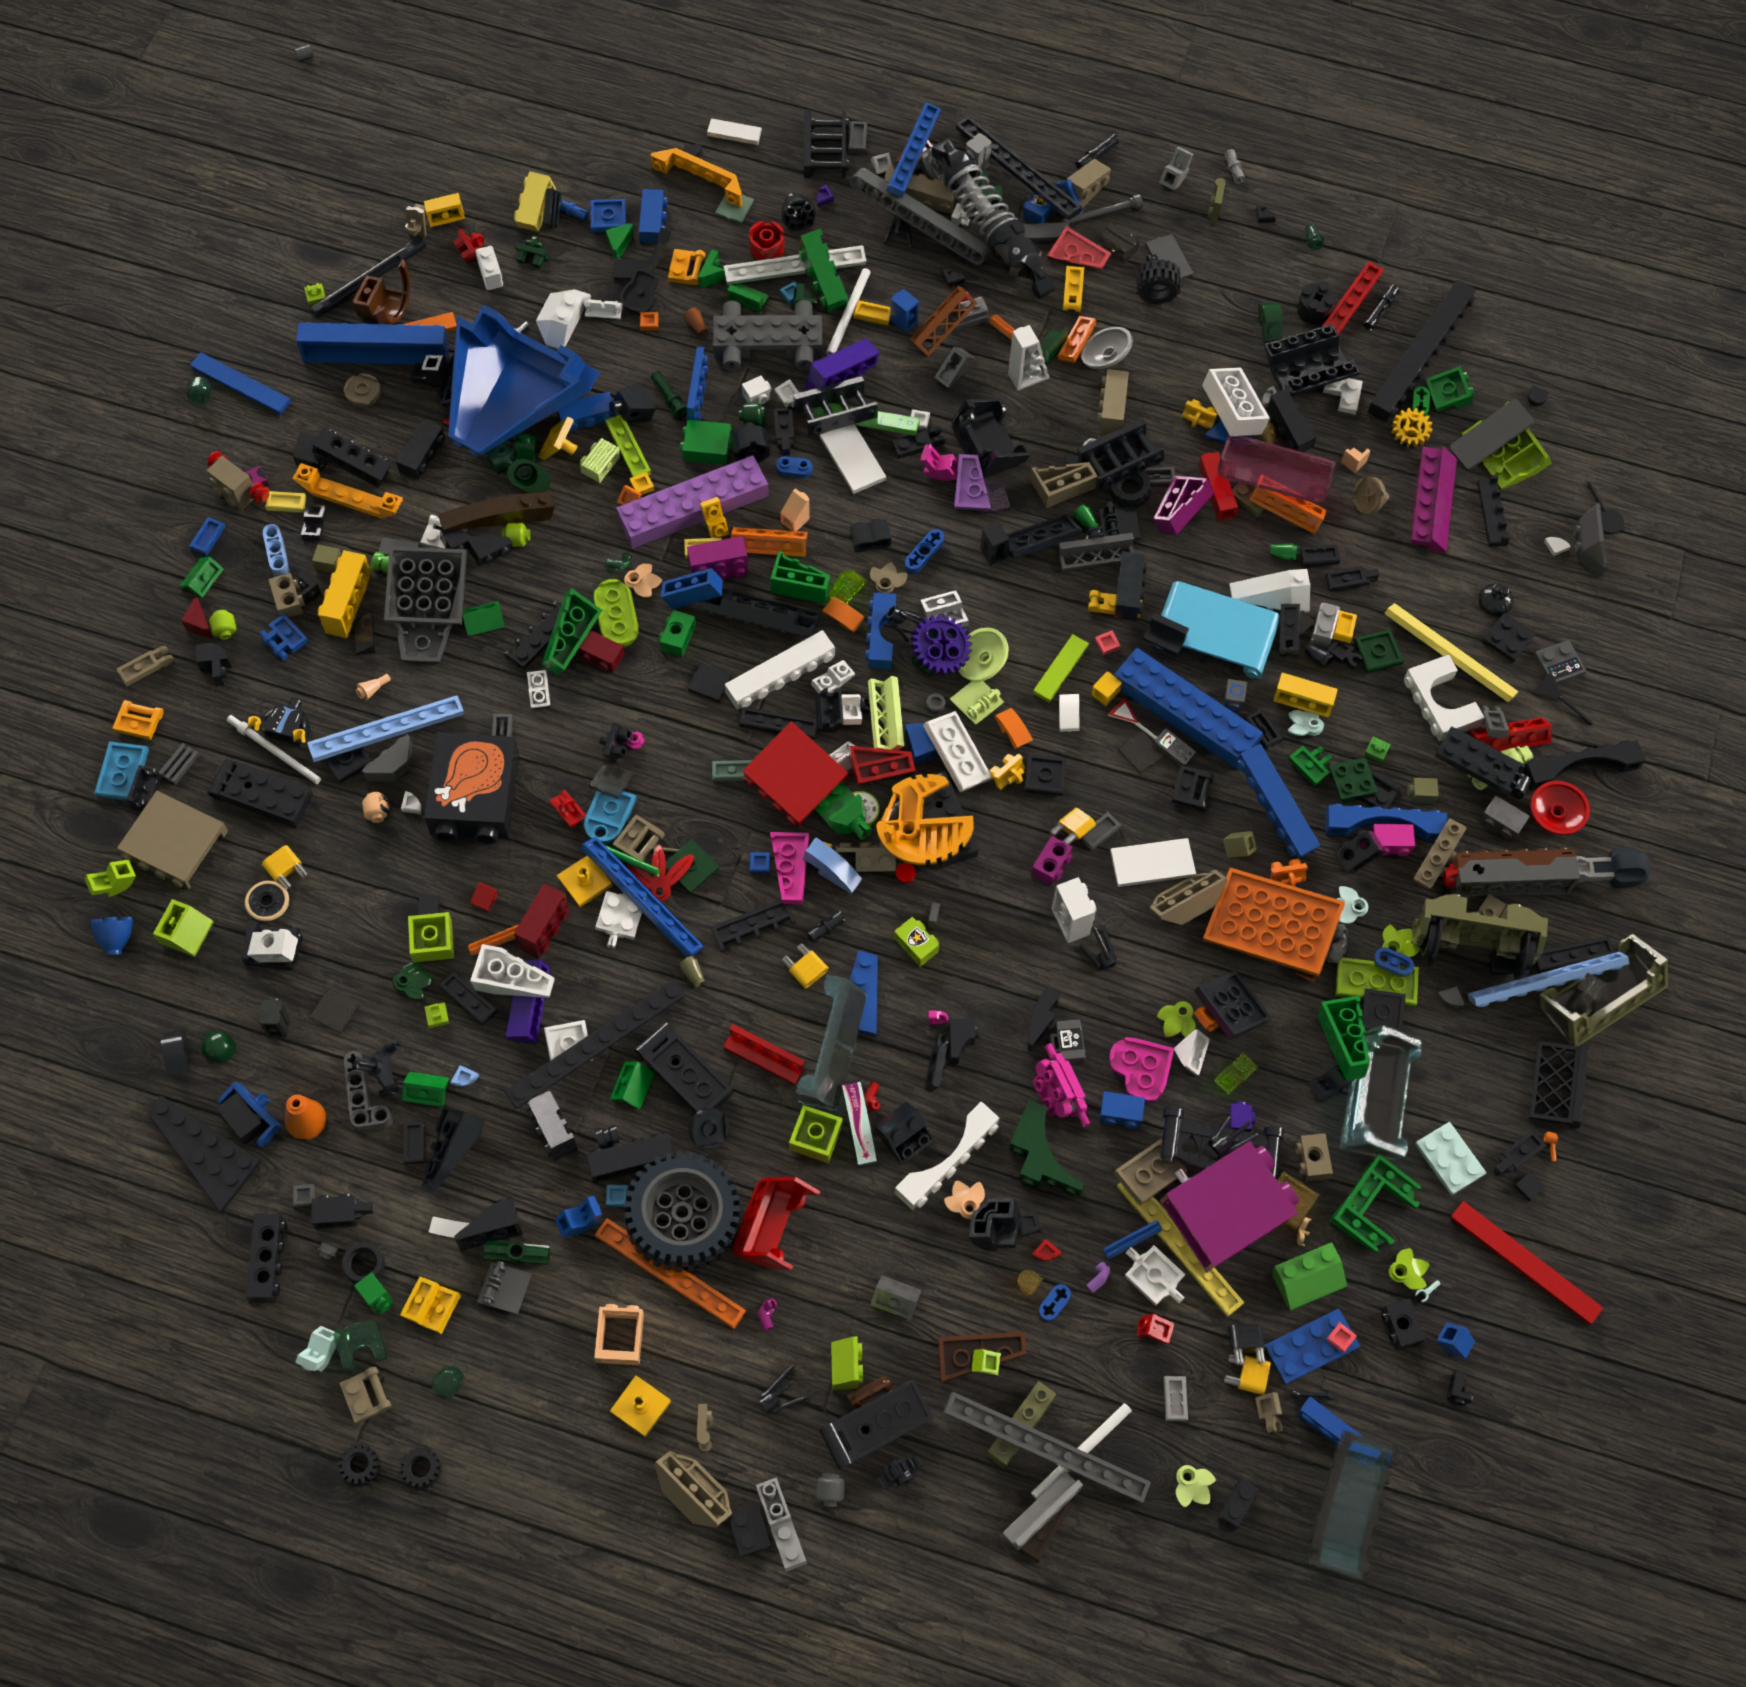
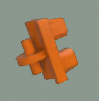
M1299 859L1291 860L1289 866L1284 867L1280 862H1274L1271 864L1270 880L1296 887V883L1306 881L1307 864H1301Z

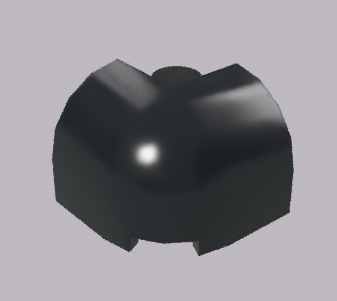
M1015 1198L987 1199V1202L980 1205L976 1211H973L969 1231L971 1242L975 1246L988 1251L998 1252V1248H1016L1017 1235L1021 1229V1217Z

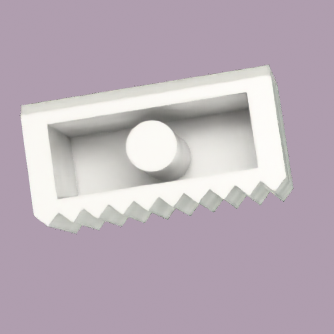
M488 246L477 249V261L486 290L502 287V274L493 247Z

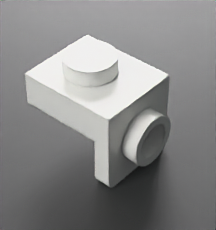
M789 379L775 388L774 391L786 408L789 406L793 408V395L799 392Z
M842 695L843 725H861L860 695Z

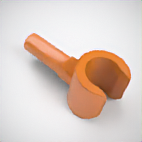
M1547 1132L1544 1134L1543 1142L1550 1144L1551 1162H1556L1555 1148L1558 1136L1555 1133Z

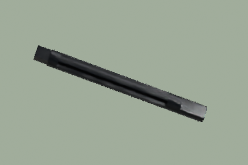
M417 237L382 262L311 306L312 313L317 318L325 314L334 306L356 293L366 275L379 278L399 265L402 259L406 261L426 248L425 242L420 237Z

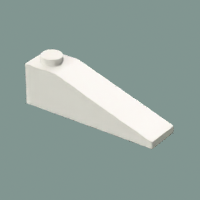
M1307 569L1287 570L1230 583L1229 585L1231 598L1252 605L1264 606L1269 610H1281V604H1300V614L1310 612V582Z

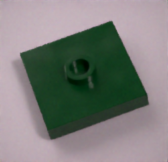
M1391 629L1354 639L1358 653L1362 656V663L1367 673L1402 665L1404 662Z
M692 839L666 861V870L669 872L680 859L690 854L694 856L688 871L677 881L689 894L695 891L719 869V866Z

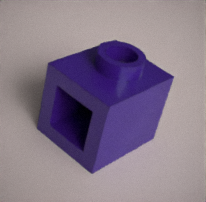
M1245 1102L1231 1103L1228 1116H1232V1119L1228 1124V1128L1238 1130L1247 1121H1250L1251 1124L1244 1130L1250 1132L1252 1125L1255 1124V1112H1252V1105H1246Z

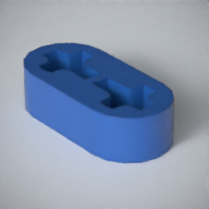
M1056 1285L1042 1302L1038 1310V1315L1042 1321L1052 1322L1069 1302L1071 1292L1067 1286ZM1056 1291L1059 1293L1064 1291V1297L1066 1299L1060 1298V1300L1056 1302L1055 1299L1058 1295ZM1051 1305H1054L1052 1309L1053 1315L1048 1314L1045 1316L1043 1308L1048 1309Z

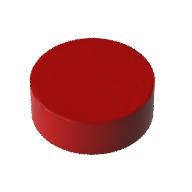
M909 863L898 865L895 871L896 879L903 884L912 882L915 878V868Z

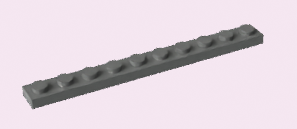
M951 1392L943 1411L944 1414L1137 1502H1144L1151 1484L1150 1481L962 1395Z

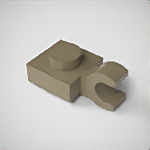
M1272 1392L1255 1397L1259 1419L1266 1420L1267 1432H1282V1423L1277 1418L1278 1415L1282 1414L1278 1393Z

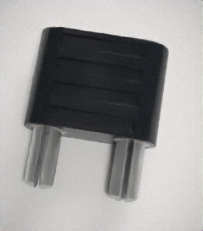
M1244 1324L1228 1327L1231 1351L1235 1354L1236 1364L1239 1365L1240 1363L1242 1365L1244 1363L1242 1354L1256 1353L1258 1364H1264V1351L1266 1348L1262 1326L1260 1324Z

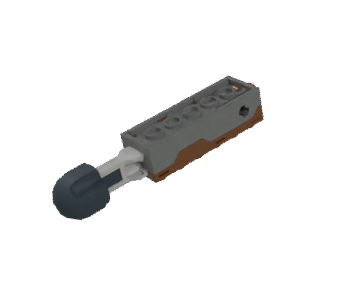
M1541 848L1537 851H1529L1528 849H1520L1518 851L1500 850L1498 852L1483 850L1478 853L1461 851L1456 853L1450 866L1443 872V883L1446 887H1451V894H1458L1465 898L1487 897L1489 894L1494 897L1570 894L1577 883L1585 881L1609 880L1615 888H1632L1641 885L1647 881L1650 875L1651 863L1647 855L1640 850L1632 848L1613 849L1608 857L1596 858L1576 856L1575 849L1558 848L1557 850Z

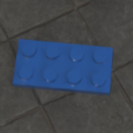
M697 347L687 403L688 420H701L700 407H703L704 400L702 392H705L706 381L704 380L708 376V355H705L704 347Z
M1339 1308L1265 1345V1351L1284 1385L1361 1347L1355 1338L1347 1350L1341 1353L1326 1341L1339 1322L1351 1331Z

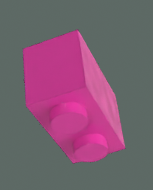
M1374 824L1371 829L1386 851L1380 856L1389 854L1407 856L1412 853L1415 847L1413 825Z

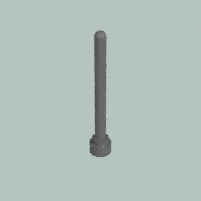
M1140 194L1133 195L1128 201L1076 215L1071 220L1064 218L1061 223L1069 222V224H1073L1126 208L1140 209L1143 207Z

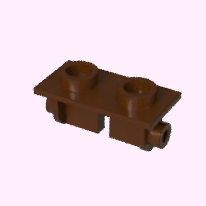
M884 1375L848 1394L847 1397L853 1409L856 1410L893 1390L892 1384Z

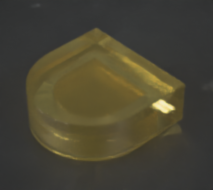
M1025 1270L1018 1276L1017 1285L1021 1291L1031 1297L1043 1278L1031 1270Z

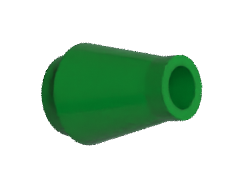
M1084 504L1073 512L1074 519L1085 528L1099 527L1090 508Z
M1294 543L1271 544L1270 555L1290 562L1291 560H1296L1298 545H1294Z

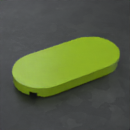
M617 579L603 581L594 591V603L603 610L598 617L601 635L623 645V647L629 646L636 640L639 633L631 590L628 585Z

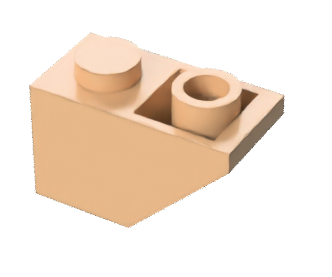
M796 488L792 491L780 512L781 523L791 531H797L809 520V498L805 493L799 492Z

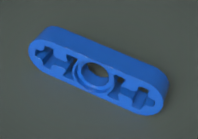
M938 529L931 530L906 557L905 570L908 573H918L944 543L942 531ZM932 537H933V538L939 537V540L936 539V540L932 543ZM926 548L930 552L927 555H922L919 550ZM916 558H918L916 565L910 566V563L913 564Z

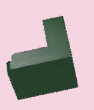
M797 283L794 288L793 306L798 301L805 300L811 302L814 309L817 305L815 291L804 289V284Z

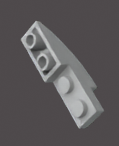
M777 1477L756 1485L785 1571L787 1572L807 1564Z

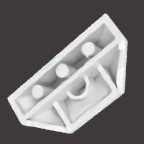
M575 289L550 293L536 319V324L546 347L558 350L560 345L564 347L567 345L586 308L585 300L591 298L590 294Z

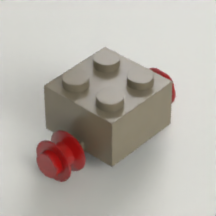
M217 451L209 455L207 464L210 468L206 471L209 476L208 480L213 485L212 490L218 497H224L233 508L236 506L242 511L253 499L257 503H262L269 498L270 490L268 487H263L261 482L252 484L250 476L231 463L226 456H222L221 452Z

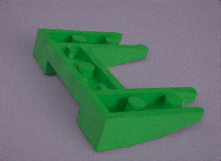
M1380 1154L1373 1157L1356 1186L1329 1220L1330 1223L1374 1252L1379 1251L1376 1246L1384 1242L1389 1246L1395 1241L1363 1216L1380 1189H1385L1414 1209H1417L1419 1206V1202L1413 1200L1414 1191L1421 1189L1419 1184Z

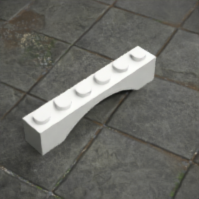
M980 1102L967 1115L963 1138L951 1156L931 1169L909 1173L895 1187V1194L912 1210L917 1206L919 1208L922 1207L928 1200L927 1196L931 1192H937L942 1186L941 1182L946 1177L949 1179L956 1172L955 1168L960 1163L964 1164L971 1155L969 1153L974 1148L978 1150L984 1144V1138L988 1134L992 1136L998 1130L999 1117L983 1102Z

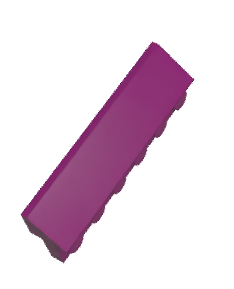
M1442 446V449L1423 447L1421 450L1410 542L1412 544L1428 546L1427 550L1441 553L1447 552L1457 458L1444 446Z

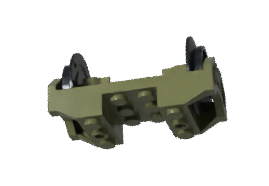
M1458 894L1444 895L1433 900L1426 899L1419 919L1415 918L1413 921L1412 942L1414 946L1421 945V956L1427 957L1428 966L1434 964L1439 947L1456 949L1459 944L1497 950V956L1513 959V976L1515 980H1520L1523 973H1529L1532 965H1535L1537 959L1542 955L1548 927V918H1543L1528 907H1522L1520 904H1508L1500 917L1497 915L1484 916L1477 912L1466 913L1467 898L1461 897Z

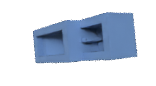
M815 838L805 851L803 859L819 869L818 874L850 894L854 892L862 881L860 875L844 858L818 838Z

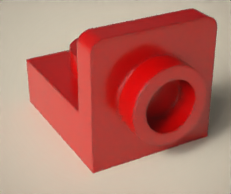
M1155 1314L1144 1315L1138 1322L1137 1336H1147L1162 1344H1169L1174 1323Z

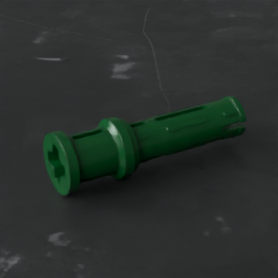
M660 371L653 372L650 378L666 399V405L672 409L674 417L676 419L685 417L687 415V406L683 405L681 397L673 392Z

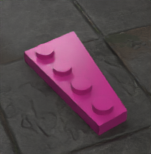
M770 832L782 903L803 904L807 861L803 857L809 847L810 835L809 833Z

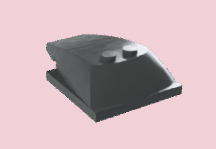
M390 546L384 621L393 622L398 628V643L402 661L440 663L452 625H462L466 550Z

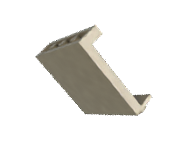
M156 791L117 849L123 860H129L130 863L135 862L142 870H151L157 877L163 880L167 878L179 888L183 886L190 889L191 886L188 881L219 835L225 837L228 830L223 822Z

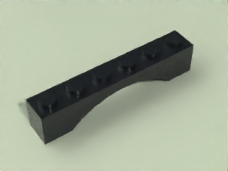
M1624 740L1615 745L1605 744L1600 748L1594 749L1589 747L1580 752L1570 751L1560 756L1550 755L1545 759H1531L1525 765L1523 773L1530 778L1529 790L1533 791L1537 790L1544 783L1554 781L1562 773L1579 766H1604L1619 772L1640 769L1645 762V758L1638 740Z

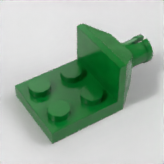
M843 782L814 809L835 834H850L854 831L858 838L863 840L866 838L863 834L864 832L867 836L872 832V828L865 823L866 807L862 797L859 794L855 796Z

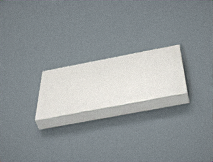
M855 425L835 429L820 435L822 443L853 494L886 480V475Z
M956 711L930 720L923 725L959 792L990 781L993 778Z
M1188 838L1111 848L1110 850L1118 887L1188 878L1196 875Z

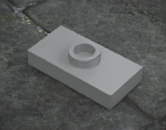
M1164 1376L1165 1421H1188L1186 1376Z

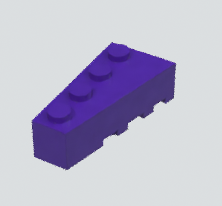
M866 338L855 342L847 348H842L834 354H829L819 361H814L810 366L805 390L808 391L853 379L854 375L859 377L877 364L880 352Z

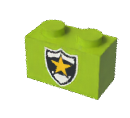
M911 917L894 931V939L921 967L938 953L939 942L934 935H929L925 931L926 928L921 921H916Z

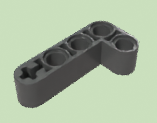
M357 1051L348 1052L344 1057L349 1116L352 1126L359 1133L388 1129L393 1123L389 1109L385 1106L370 1107L367 1072L354 1070L352 1066L356 1058H363L362 1055ZM355 1080H362L359 1085H352ZM357 1099H364L361 1104H354ZM380 1115H387L383 1121L377 1120ZM360 1118H366L363 1124H356Z

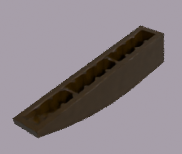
M550 491L511 495L476 502L440 513L438 517L444 532L506 525L507 523L551 520L555 505Z

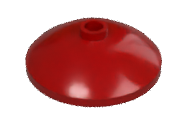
M1550 781L1544 783L1537 788L1531 798L1530 810L1535 822L1549 833L1561 836L1574 834L1580 831L1589 819L1590 805L1587 797L1579 788L1568 782Z

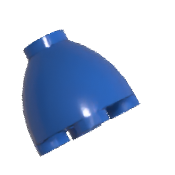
M117 917L104 918L105 922H103V919L90 920L92 934L99 946L105 951V955L122 954V949L126 946L132 934L133 917H120V921Z

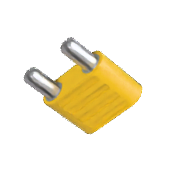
M1075 807L1058 821V825L1050 833L1052 836H1056L1060 831L1064 830L1069 836L1063 842L1069 845L1075 839L1079 840L1096 826V823L1090 816Z
M287 845L281 847L262 862V866L275 882H280L286 890L291 885L285 878L295 870L302 878H304V875L307 876V872L301 866L302 862Z
M801 943L797 946V949L804 955L803 958L795 964L788 956L783 957L782 961L787 965L789 972L806 989L823 976L829 967L813 951H809Z
M1235 1355L1229 1356V1362L1236 1363ZM1245 1355L1240 1378L1226 1375L1224 1382L1236 1385L1241 1390L1264 1395L1271 1362L1265 1361L1264 1364H1258L1257 1358Z

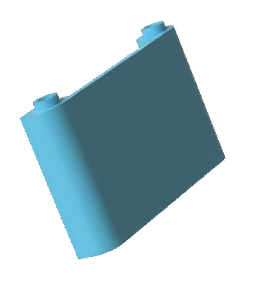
M1179 581L1173 582L1161 616L1189 628L1187 638L1182 647L1244 666L1243 671L1246 676L1257 679L1261 678L1281 618L1274 611Z

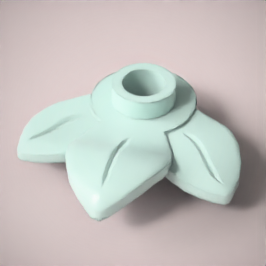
M1301 710L1289 712V717L1294 723L1288 729L1289 733L1297 736H1305L1307 734L1316 736L1323 731L1324 723L1319 719L1318 714Z
M1344 886L1339 887L1340 898L1337 899L1345 901V907L1339 922L1349 924L1354 922L1357 917H1362L1367 913L1368 904L1365 899L1358 896L1354 889ZM1354 906H1359L1361 910L1355 909Z

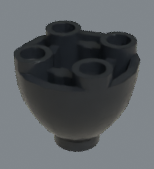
M789 194L782 205L781 217L788 230H802L814 224L816 209L807 197Z

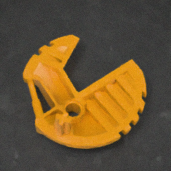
M927 774L928 778L916 775V779L912 780L909 777L892 787L893 795L881 821L876 824L877 832L883 846L896 858L916 865H926V860H930L931 864H936L937 858L942 857V862L948 860L950 852H952V857L956 855L962 842L963 848L965 847L974 830L973 816L922 819L924 799L938 790L949 786V782L946 777ZM896 798H899L898 820H889ZM907 831H913L911 834H905Z

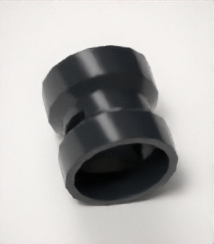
M616 1125L609 1126L608 1130L602 1128L595 1129L599 1148L604 1149L609 1144L620 1143Z

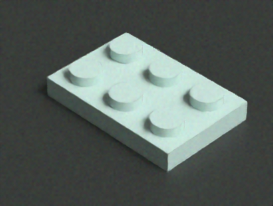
M1450 1122L1415 1143L1417 1149L1451 1196L1486 1174L1484 1168Z

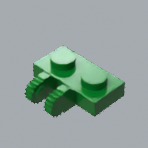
M1302 746L1289 756L1288 761L1316 786L1329 776L1330 772L1324 766L1330 762L1332 756L1329 754L1318 761L1316 757L1324 750L1321 746L1311 753Z

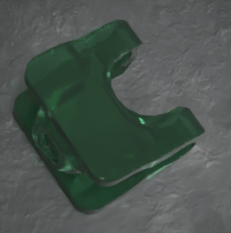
M369 1319L337 1329L334 1332L341 1364L346 1372L355 1369L354 1354L361 1346H369L377 1361L381 1362L387 1359L380 1324L377 1321Z

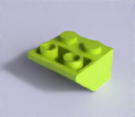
M172 899L153 935L158 943L195 957L214 922L193 907Z
M858 1336L831 1342L832 1390L858 1389L859 1383H863V1365H858V1361H862V1343H858Z

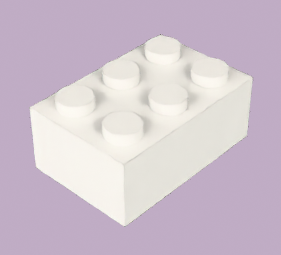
M1079 877L1057 885L1052 904V911L1067 943L1090 935L1095 912L1097 911L1094 901L1089 900L1087 895L1088 889L1085 883H1081Z

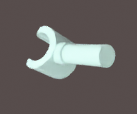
M1437 1280L1425 1290L1419 1289L1415 1297L1419 1293H1423L1425 1299L1420 1303H1425L1429 1294L1440 1285V1282Z

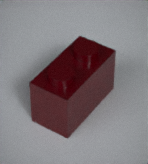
M591 630L579 647V654L583 661L587 663L592 662L598 665L600 669L613 673L625 655L623 645Z

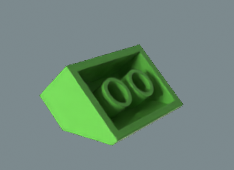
M1332 1242L1276 1265L1271 1271L1289 1311L1347 1287L1342 1261Z

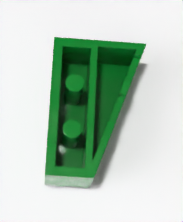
M779 550L770 579V593L825 604L829 593L830 575L810 565L807 567L799 563L798 559H791Z

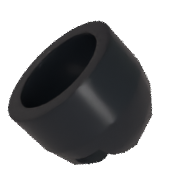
M869 697L861 698L860 709L862 713H871Z

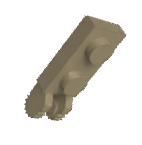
M161 646L153 651H148L116 670L127 687L161 669V667L168 666L173 662L174 658L170 654L163 657V655L168 653V648Z

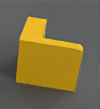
M1106 672L1093 686L1091 696L1104 706H1107L1121 691L1122 682L1111 673Z

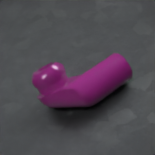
M773 1298L766 1299L758 1310V1317L764 1331L774 1328L770 1317L777 1307V1302Z

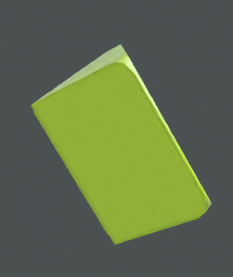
M983 1349L974 1350L972 1372L998 1375L1001 1353Z

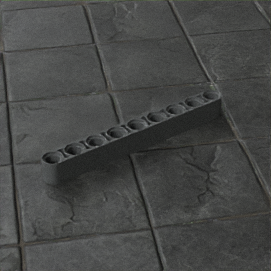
M860 168L851 177L850 185L854 190L971 263L981 265L989 256L991 250L985 242L908 194L904 193L903 197L886 191L889 183L868 169Z

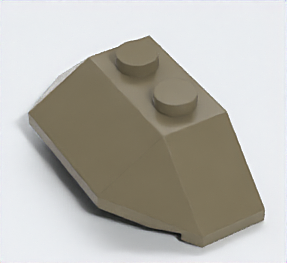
M1217 870L1190 876L1158 894L1150 906V910L1162 920L1183 925L1216 905L1228 882L1227 878Z
M669 1451L655 1462L654 1465L662 1493L693 1524L718 1527L731 1516L732 1512L727 1491L696 1460Z

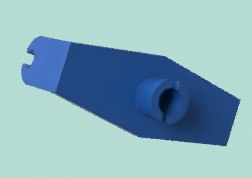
M233 1082L218 1099L217 1103L221 1105L235 1093H239L250 1107L270 1125L256 1142L258 1146L263 1147L282 1128L281 1124L265 1108L270 1099L262 1092L255 1098L242 1084Z

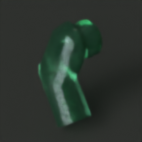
M624 552L619 560L606 559L605 568L623 570L631 565L632 555L629 552Z

